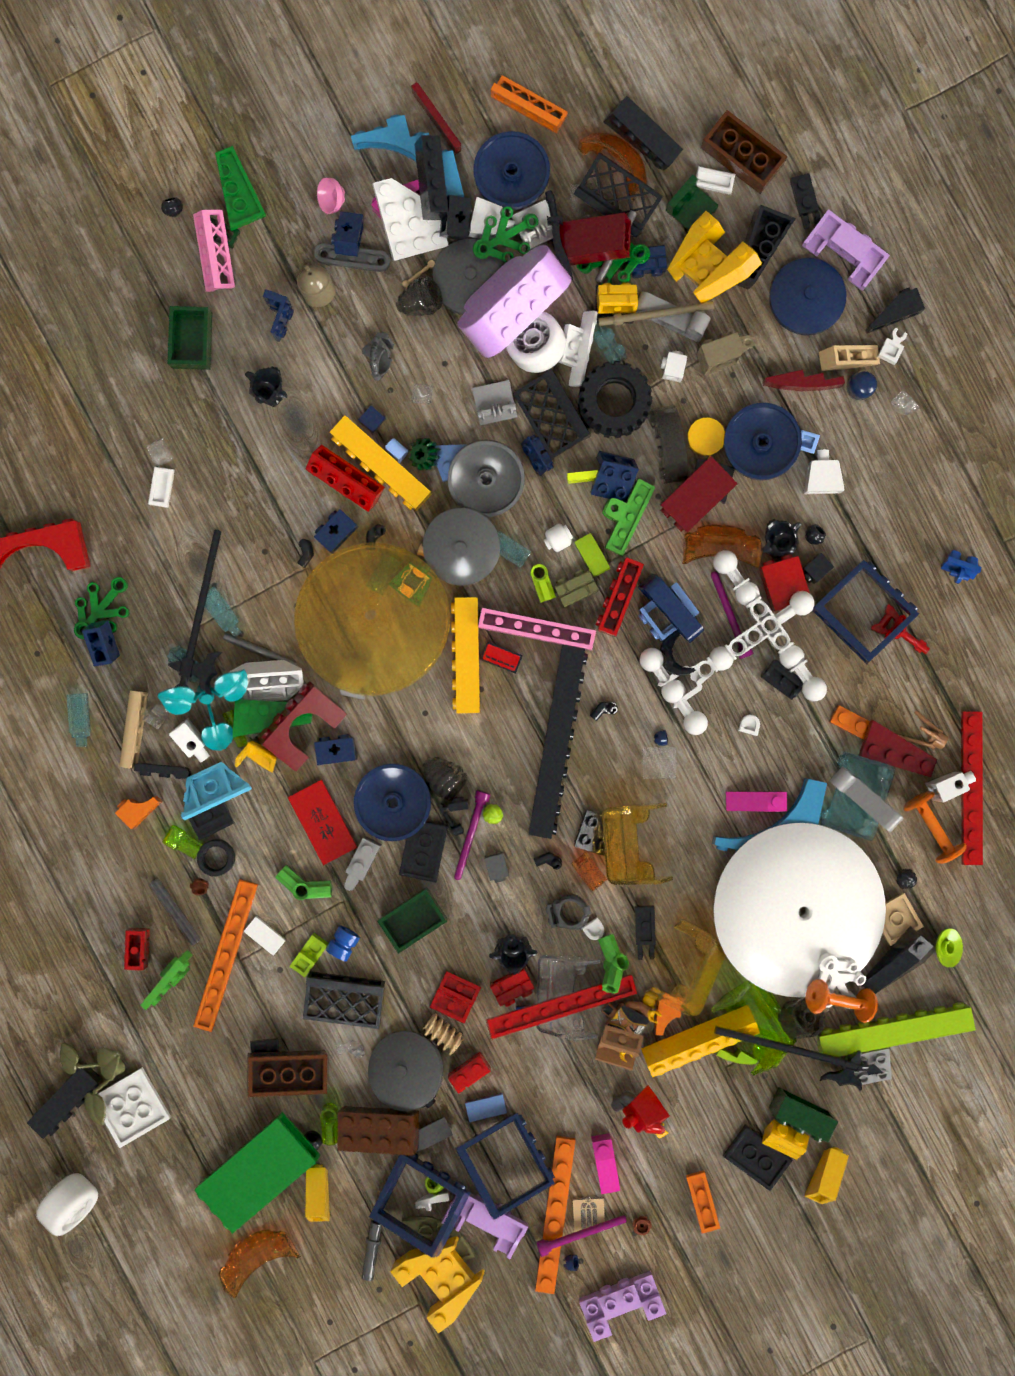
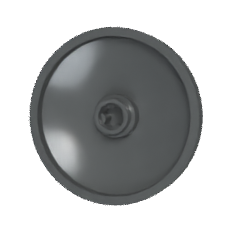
M463 239L450 244L440 253L433 268V285L437 297L446 308L459 315H463L466 312L464 305L470 296L505 264L501 259L488 256L485 259L477 258L473 253V245L479 239ZM482 245V246L480 247V251H481L482 253L485 252V246H484V245Z
M478 440L464 446L452 459L448 471V486L455 502L461 508L465 506L466 508L474 509L486 517L500 515L512 508L519 500L525 483L524 469L517 454L507 445L494 440Z
M453 508L441 513L429 524L423 539V554L430 570L441 580L454 585H470L484 579L495 567L500 554V538L494 524L481 512L470 508Z
M412 1031L390 1034L377 1044L371 1054L368 1065L369 1083L376 1097L387 1107L398 1111L419 1109L428 1104L440 1089L443 1080L441 1055L433 1042L422 1034Z

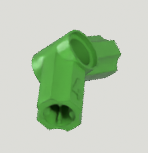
M288 865L275 877L298 900L332 897L331 880L304 881ZM298 886H304L307 889L306 895L298 893Z
M614 934L598 939L605 957L603 962L605 975L602 990L615 994L619 991L623 971L628 969L629 961L625 954L620 953Z

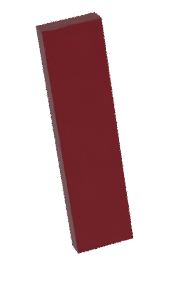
M414 83L411 86L412 94L455 155L461 152L460 141L419 83Z

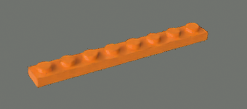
M556 1136L552 1163L555 1184L549 1187L542 1235L544 1241H551L563 1235L575 1138ZM561 1246L551 1249L552 1251L548 1252L549 1255L539 1257L535 1292L555 1293Z

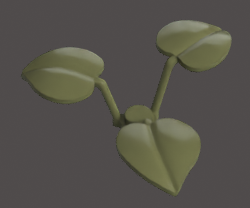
M62 1043L60 1047V1061L67 1074H74L76 1068H101V1074L106 1080L93 1090V1094L91 1092L86 1094L85 1107L90 1118L98 1125L103 1126L106 1117V1105L103 1098L97 1093L109 1081L114 1080L116 1075L125 1071L124 1063L120 1059L121 1052L103 1047L97 1052L98 1063L81 1065L77 1063L78 1054L75 1049L67 1043Z

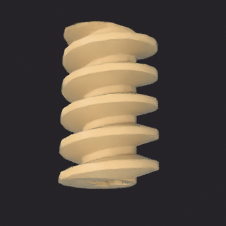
M435 1013L422 1028V1030H426L424 1036L432 1034L430 1041L437 1038L436 1045L439 1046L443 1043L442 1050L445 1051L450 1048L449 1055H452L463 1041L461 1039L462 1033L459 1032L455 1035L456 1028L454 1027L448 1030L450 1024L442 1025L443 1018L436 1021L438 1015Z

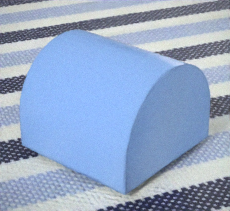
M801 430V450L814 454L820 435Z
M395 438L385 446V451L399 464L408 454V449Z

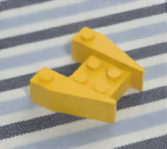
M707 211L692 224L667 269L676 282L685 275L698 286L693 293L700 303H706L745 280L762 264L756 252L743 241L729 256L720 251L714 243L725 231L719 221Z
M458 1236L447 1240L440 1256L431 1258L416 1248L397 1259L390 1271L402 1287L418 1275H421L436 1294L439 1301L430 1307L427 1320L438 1333L454 1323L482 1282L485 1272L482 1269L474 1274L457 1253L455 1248L459 1240Z

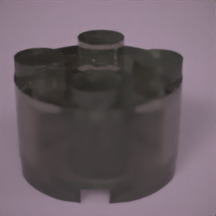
M805 998L786 1002L777 1016L782 1029L792 1040L818 1036L825 1026L823 1024V1018H825L824 1011L819 1014L812 1013L807 1007Z

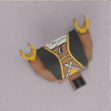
M637 1001L620 1002L617 1008L610 1003H606L601 1012L609 1017L606 1025L638 1035L649 1021L658 1023L654 1020L655 1014L662 1016L660 1012L653 1011L644 1003ZM617 1051L618 1053H620V1058L624 1062H627V1060H625L624 1058L626 1053Z

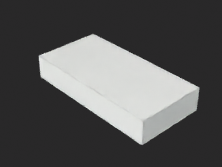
M698 166L696 177L699 179L696 185L698 188L731 195L735 174Z
M154 466L148 501L149 505L169 507L175 470Z
M258 916L244 930L248 936L273 956L286 941L284 937Z

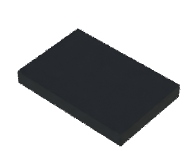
M426 821L417 833L407 838L399 875L436 883L448 826Z
M744 1125L723 1154V1157L771 1191L793 1160L791 1157L762 1144L763 1137L747 1125Z

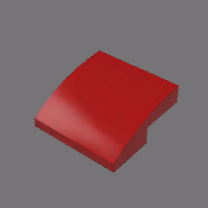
M446 971L429 1008L465 1024L481 987Z

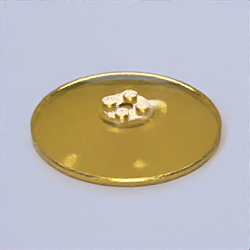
M385 543L352 545L324 559L305 580L297 598L294 614L297 642L311 668L332 686L349 693L367 696L390 694L402 690L421 679L439 659L445 647L450 627L448 599L441 581L427 563L412 552ZM369 610L376 612V616L372 620L365 618V614Z

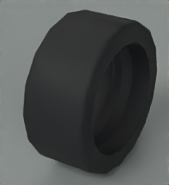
M221 839L206 842L197 853V863L200 870L209 876L218 877L227 873L235 862L233 847ZM212 847L223 848L227 854V862L220 869L210 868L206 864L205 854Z

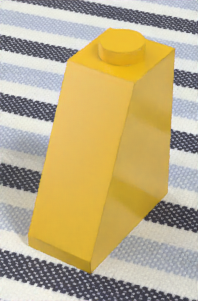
M837 1147L824 1150L804 1197L820 1204L836 1201L849 1157L843 1153V1150Z
M319 1164L313 1165L306 1171L305 1217L310 1222L330 1221L328 1170Z

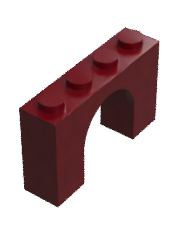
M310 681L299 689V693L294 699L292 698L287 702L286 708L273 718L272 724L268 728H264L258 738L265 748L295 772L309 757L305 751L289 739V728L293 720L302 714L312 713L320 716L335 729L347 715L337 703Z

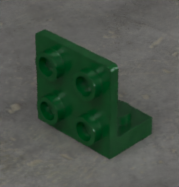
M694 175L686 181L668 202L665 210L688 231L705 211L712 215L719 206L696 186L699 179Z

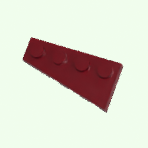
M870 720L859 756L932 777L937 762L936 758L876 721Z

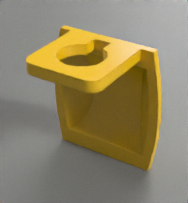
M249 741L236 757L234 765L236 767L246 757H249L252 761L272 773L277 758L267 748L255 741Z

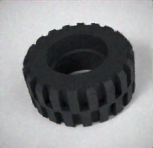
M608 361L603 363V366H596L591 373L589 372L585 376V380L580 387L578 409H580L581 418L585 420V425L588 428L594 429V433L598 435L601 433L606 438L610 436L621 438L623 435L628 436L633 431H637L645 422L651 409L652 389L647 384L648 379L645 375L642 376L640 374L641 370L637 367L633 369L631 367L632 364L627 362L624 365L620 364L621 361H615L613 364H610ZM616 383L623 385L631 392L633 404L628 413L623 416L613 417L600 410L597 404V395L603 386Z

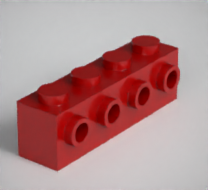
M322 444L312 453L305 468L312 475L367 512L377 504L385 488Z
M627 557L624 559V562H619L616 572H619L617 580H612L609 588L612 590L610 598L606 596L602 606L605 608L604 614H599L595 624L598 626L597 631L613 637L617 636L643 569V563Z

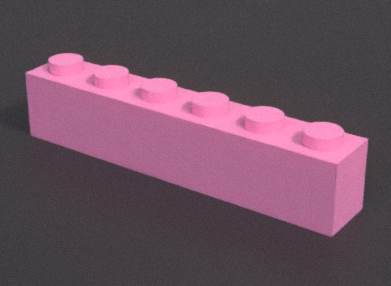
M482 608L478 626L480 629L578 647L590 651L593 648L596 633L595 630Z

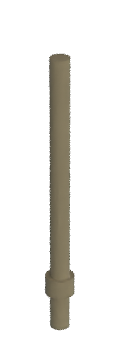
M714 302L625 315L621 313L613 314L611 317L598 318L599 326L611 324L618 326L623 325L624 322L714 309Z

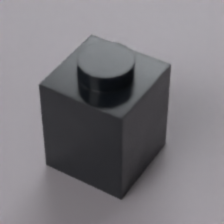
M820 553L802 569L806 581L815 584L831 571L834 566Z

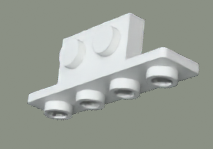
M595 310L583 313L580 328L571 324H565L564 327L566 347L559 363L572 367L568 384L571 387L581 386L585 380L594 329L597 323L598 312Z

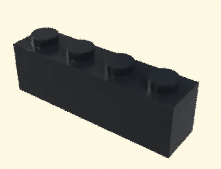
M421 135L414 145L423 220H442L448 213L440 136Z
M92 1068L78 1069L36 1112L27 1124L42 1139L48 1134L52 1136L59 1129L57 1125L61 1121L65 1123L73 1115L71 1110L75 1106L79 1108L85 1102L84 1097L89 1092L93 1094V1090L99 1086L98 1082L102 1078Z

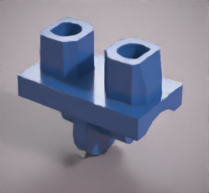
M952 550L947 559L942 563L941 569L950 572L949 575L955 577L954 582L957 584L962 579L966 581L969 579L973 580L981 572L982 568L978 566V558L968 556L966 561L960 560L961 553Z

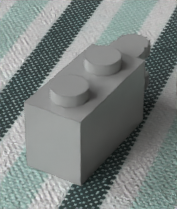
M366 836L362 838L345 872L349 874L344 884L345 889L352 891L359 880L363 881L382 844Z

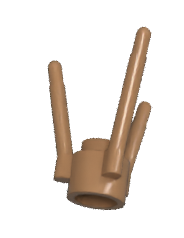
M915 711V715L934 730L931 732L920 726V730L929 735L927 739L929 743L902 735L898 736L908 742L927 746L933 750L935 747L943 749L948 741V736L943 734L942 730L938 729L918 711Z

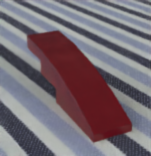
M803 370L767 377L762 383L763 386L781 390L823 391L841 388L845 384L844 376L825 380L823 373L804 377Z

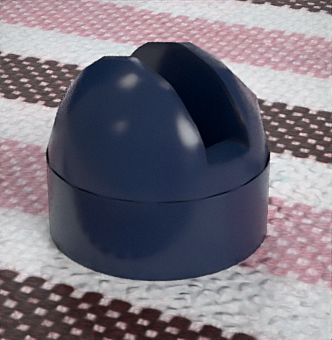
M666 730L656 732L654 742L659 746L668 745Z
M568 1255L563 1259V1261H566V1264H563L566 1270H578L579 1259L577 1255Z

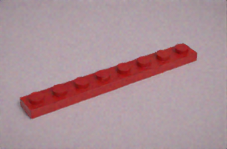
M961 712V772L964 774L972 771L976 779L975 782L968 784L970 790L961 794L962 843H965L967 846L962 854V865H983L982 712Z
M630 974L623 976L619 991L615 994L602 990V983L488 1018L486 1023L490 1038H499L637 994L633 976Z

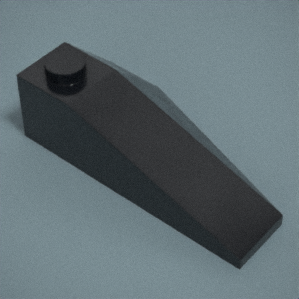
M910 926L865 976L866 982L862 986L865 989H871L875 994L925 963L935 952L936 946Z

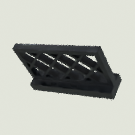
M601 152L597 155L581 184L574 192L575 196L604 216L625 213L628 216L627 213L630 210H644L645 218L643 222L640 223L634 219L631 225V235L636 238L642 233L646 223L664 197ZM600 159L607 163V172H598L597 164ZM619 171L623 174L624 182L614 184L612 173ZM609 174L611 185L601 187L599 176ZM596 177L598 188L591 189L585 185L589 178ZM635 182L639 185L640 193L630 195L628 184ZM625 185L627 196L617 198L615 187ZM612 188L614 199L606 200L603 197L602 190ZM651 193L657 199L653 205L646 206L644 195ZM641 196L643 207L633 209L631 198ZM628 199L630 210L622 211L619 209L618 200Z
M551 368L545 371V374L513 393L551 459L591 437L587 427ZM545 379L548 385L546 393L536 391L537 384ZM525 391L532 392L530 403L522 402L519 395ZM535 393L545 396L543 407L533 404ZM548 397L556 398V410L546 408ZM532 407L542 409L539 420L530 416ZM545 410L555 412L552 423L542 421ZM558 413L566 415L567 421L565 426L555 424ZM541 423L552 425L549 436L540 433ZM554 426L564 428L562 439L552 437ZM567 429L575 431L578 438L572 442L566 441ZM551 439L561 442L560 449L554 453L549 448Z
M309 971L306 980L303 1019L379 1029L385 981ZM311 987L319 988L322 994L315 999L310 993ZM332 990H338L342 996L334 1001L328 993ZM352 992L357 993L361 998L354 1004L347 997ZM370 995L379 996V1001L372 1006L366 998ZM324 996L331 1003L325 1009L318 1003V1000ZM343 998L350 1005L344 1011L337 1005ZM362 1001L369 1007L363 1014L356 1008ZM313 1004L321 1011L317 1015L308 1014V1008ZM334 1006L339 1015L330 1017L326 1011ZM351 1009L359 1016L355 1020H350L345 1015ZM372 1011L376 1016V1023L368 1022L364 1016Z

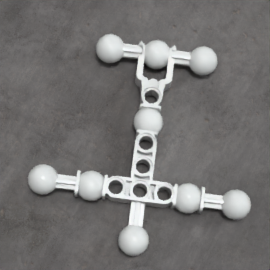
M729 550L719 551L714 556L713 566L718 573L728 575L735 585L732 590L733 592L735 591L737 601L746 606L747 609L750 608V614L757 624L733 639L729 646L726 644L725 646L714 648L710 656L707 657V661H702L692 666L691 668H695L696 671L690 674L691 680L696 682L697 687L687 694L684 684L676 679L680 675H669L663 667L664 657L659 649L647 648L640 655L641 667L646 671L654 672L660 681L657 686L662 687L661 694L663 698L669 703H674L673 708H678L685 717L683 726L692 735L702 734L707 729L708 720L702 712L694 711L687 700L701 691L702 683L711 677L714 671L718 672V670L724 671L729 669L733 661L737 659L735 656L743 655L766 638L775 649L779 650L777 653L780 654L781 664L785 668L791 669L790 673L795 671L803 682L802 693L804 697L810 701H819L827 692L826 683L821 678L811 675L804 665L807 660H804L803 650L793 645V642L790 643L789 635L781 626V624L796 614H809L814 608L813 596L806 591H798L791 596L790 605L774 615L767 604L761 601L762 597L760 596L758 586L750 582L749 578L745 580L736 568L738 564L737 557ZM757 604L762 605L764 608V612L761 615H757L753 611V607ZM767 620H772L775 623L774 630L769 631L765 629L764 623ZM751 631L757 632L759 634L758 641H750L748 634ZM778 636H783L786 639L785 646L780 647L776 644L775 640ZM735 642H740L743 645V650L740 653L732 650V645ZM703 664H708L711 667V672L708 675H703L700 672V667Z

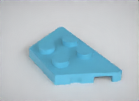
M223 762L217 763L187 777L186 792L183 799L185 806L184 812H181V817L183 820H187L251 790L252 787Z

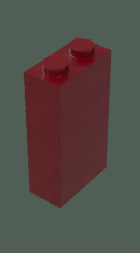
M625 213L565 221L563 226L560 224L561 244L568 257L570 266L630 257L631 220Z
M709 456L660 504L663 507L660 511L667 518L671 516L676 521L674 525L681 532L683 530L688 532L738 483L712 456Z

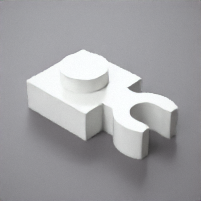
M898 328L891 332V339L887 338L884 341L877 356L893 365L897 363L904 348L900 343L907 337L906 332L901 337H897L896 332Z

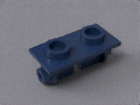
M535 435L528 436L521 443L523 452L528 455L534 470L538 472L539 476L554 468V463L546 452L542 455L540 453L545 448L539 437Z

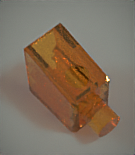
M584 852L571 863L592 892L608 881L587 852Z

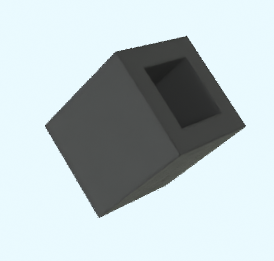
M503 852L486 856L484 859L490 881L494 880L495 883L505 881L509 873Z

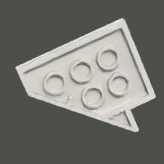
M392 178L372 183L393 261L449 246L447 238L439 237L441 220H423L421 199L418 194Z

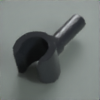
M444 812L443 816L449 823L452 833L454 835L463 834L464 831L461 823L454 825L448 813Z

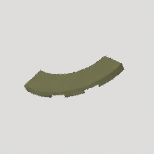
M411 1216L402 1218V1223L425 1238L436 1239L442 1226V1220L435 1217ZM454 1227L449 1238L459 1237L455 1250L464 1261L474 1258L475 1254L470 1243Z

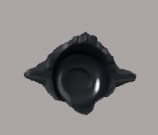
M271 366L270 368L259 369L255 373L249 371L245 373V376L250 381L249 394L255 397L256 402L259 404L264 403L276 407L283 398H287V393L282 390V378L277 367Z
M769 520L765 532L766 545L762 548V552H766L774 559H778L785 554L794 553L799 544L797 532L801 527V523L797 522L791 525L787 521Z
M509 934L497 940L495 952L490 953L489 957L498 959L501 967L506 969L509 974L515 975L528 964L529 957L537 955L538 951L532 949L527 937H517L514 934Z

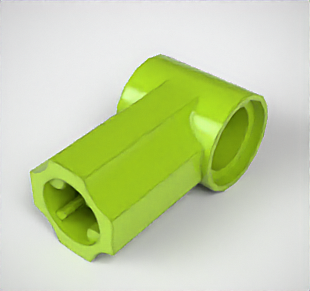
M542 564L534 565L530 570V577L532 578L540 603L556 598L547 568ZM534 569H543L544 576L536 578L533 573Z

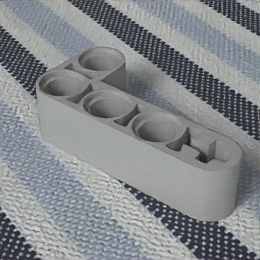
M642 291L638 298L636 313L677 306ZM695 311L694 314L685 313L651 318L649 320L693 341L700 342L711 318L705 313Z
M842 766L831 778L830 782L837 789L849 796L890 833L903 819V816L847 768Z

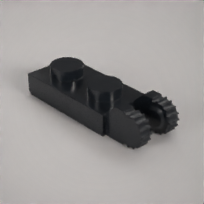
M810 173L792 177L790 183L799 217L801 216L804 229H809L810 221L808 214L813 215L815 225L821 220Z
M136 763L134 766V771L140 772L139 775L151 776V773H159V777L170 778L172 774L176 779H185L191 776L190 769L186 767Z
M654 905L635 906V934L638 960L643 959L642 945H649L648 954L650 960L655 958Z

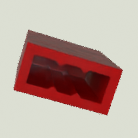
M790 554L781 557L782 561L774 563V560L764 562L763 567L759 568L772 612L784 609L790 605V599L794 593L798 591L810 593L799 556L793 557Z

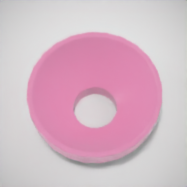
M334 178L321 179L317 188L319 206L326 214L338 212L345 201L344 188Z

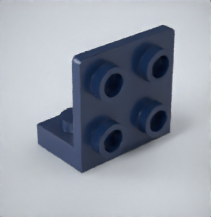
M265 289L263 298L266 304L270 307V310L277 312L270 333L276 341L280 342L281 338H284L286 335L287 327L285 326L287 321L291 320L294 309H292V305L286 296Z
M599 451L596 458L600 467L590 491L591 495L608 499L616 498L626 502L639 470L635 460Z

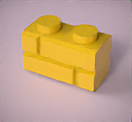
M604 283L598 285L596 296L598 314L636 313L638 307L637 285H631L630 283H622L621 285Z
M773 1119L765 1128L762 1144L797 1160L807 1150L809 1135L801 1134L795 1131L793 1127L782 1125L776 1119Z

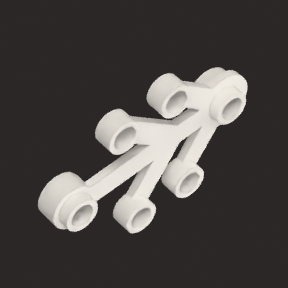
M824 954L819 958L818 964L822 970L819 979L826 982L828 975L830 974L831 976L828 983L829 993H834L837 986L841 995L856 998L851 991H848L843 981H854L859 986L866 982V977L861 972H857L859 964L853 959L849 961L837 960L831 954ZM836 968H847L850 973L838 972Z

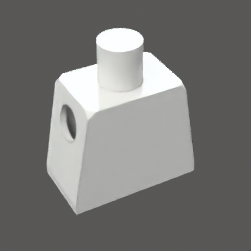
M476 197L469 238L481 239L485 226L484 219L487 216H494L497 219L496 226L491 229L489 240L494 238L501 218L500 211L503 207ZM491 218L488 219V224L490 226L493 224V220ZM508 220L505 231L514 227V220Z
M818 450V460L811 461L808 464L804 494L842 493L844 491V484L839 461L829 460V450Z
M189 718L170 732L171 738L189 758L195 755L201 763L210 756L203 748L205 744L202 741L200 732ZM189 741L195 742L196 746H192Z
M972 771L964 774L962 772H952L925 784L928 791H932L935 794L932 797V801L946 802L969 791L968 784L975 782L976 779Z

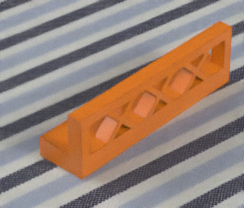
M503 75L498 83H494L491 88L492 98L556 134L568 115V112ZM503 82L511 87L512 92L501 87ZM522 93L527 95L528 101L517 95ZM535 103H541V104H543L545 110H542L541 108L535 106L534 104H535ZM557 112L562 116L559 119L550 113Z

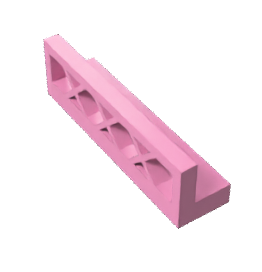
M200 210L193 214L205 290L206 292H213L217 289L235 288L223 211ZM210 215H217L218 224L216 227L211 223ZM215 233L221 238L220 246L214 242L213 236ZM218 253L224 257L225 262L223 265L217 261L216 256ZM222 272L227 276L228 284H221L220 274Z

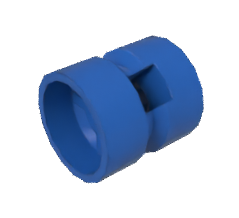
M339 925L334 933L335 939L330 940L325 950L332 956L347 962L352 953L351 947L357 945L360 936L352 930Z

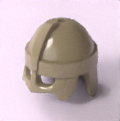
M307 264L299 273L297 278L298 289L309 306L323 307L333 300L336 289L325 268L319 265L308 266Z

